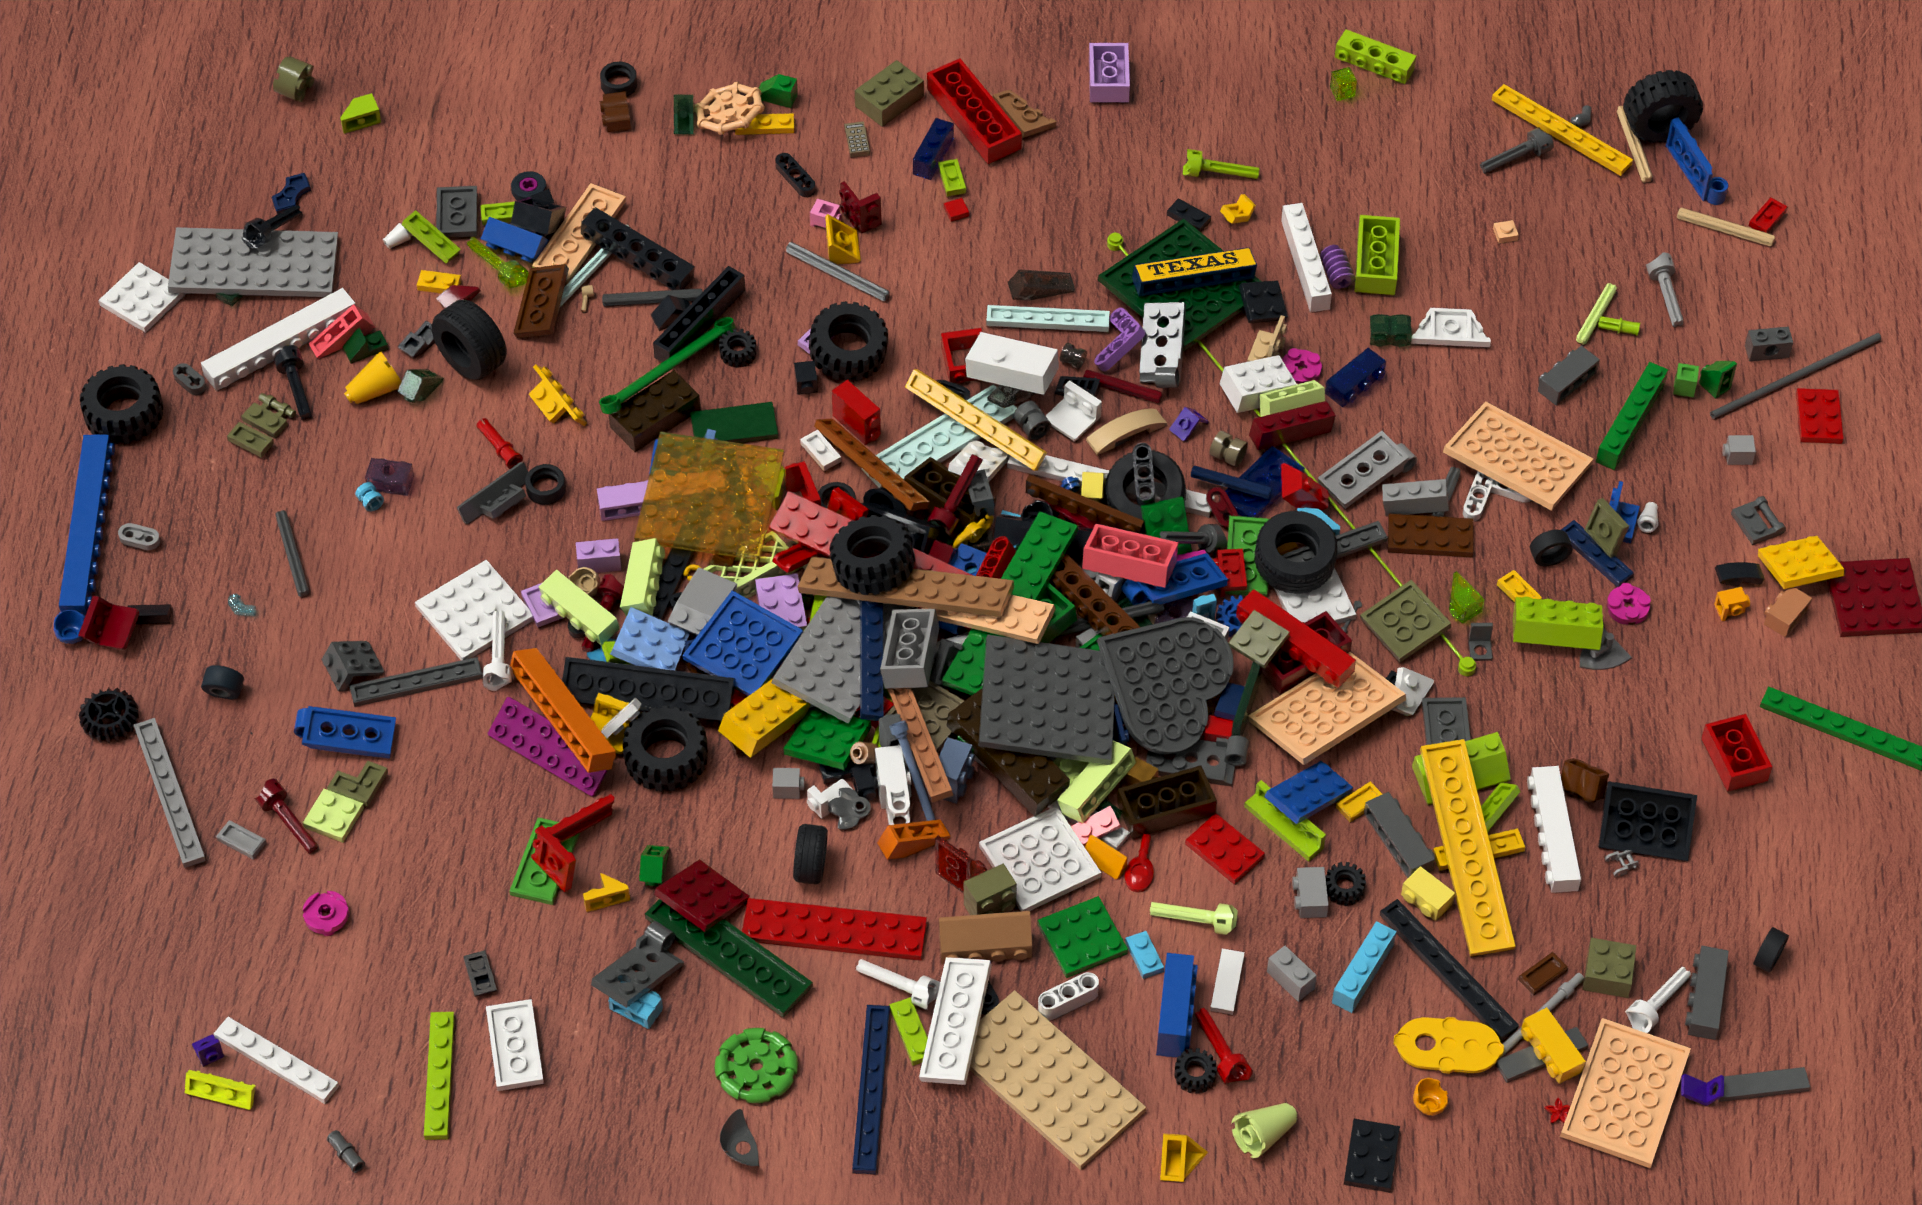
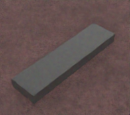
M1578 1027L1565 1031L1579 1052L1588 1048V1044ZM1533 1046L1498 1059L1495 1064L1506 1083L1546 1067L1543 1060L1538 1059L1535 1055Z
M1805 1067L1724 1076V1096L1718 1099V1102L1809 1091L1810 1084ZM1718 1084L1714 1086L1716 1092L1718 1090Z

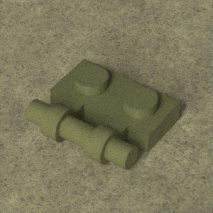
M261 393L258 400L263 402V404L260 406L254 402L241 416L242 421L275 439L288 426L287 420L284 418L286 416L293 418L296 415V411L287 403L277 401L276 397ZM271 408H274L278 410V412L275 414L270 410Z

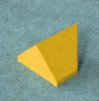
M1163 1133L1160 1180L1184 1182V1179L1208 1154V1151L1187 1135Z

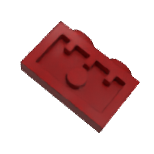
M1243 548L1217 550V557L1213 558V561L1228 578L1227 586L1216 589L1220 591V597H1225V591L1247 590Z

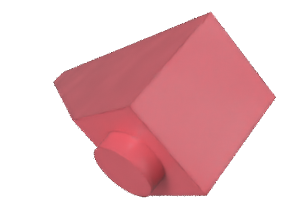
M353 304L309 343V346L316 357L320 359L342 349L358 328L366 336L375 328V325L366 312Z

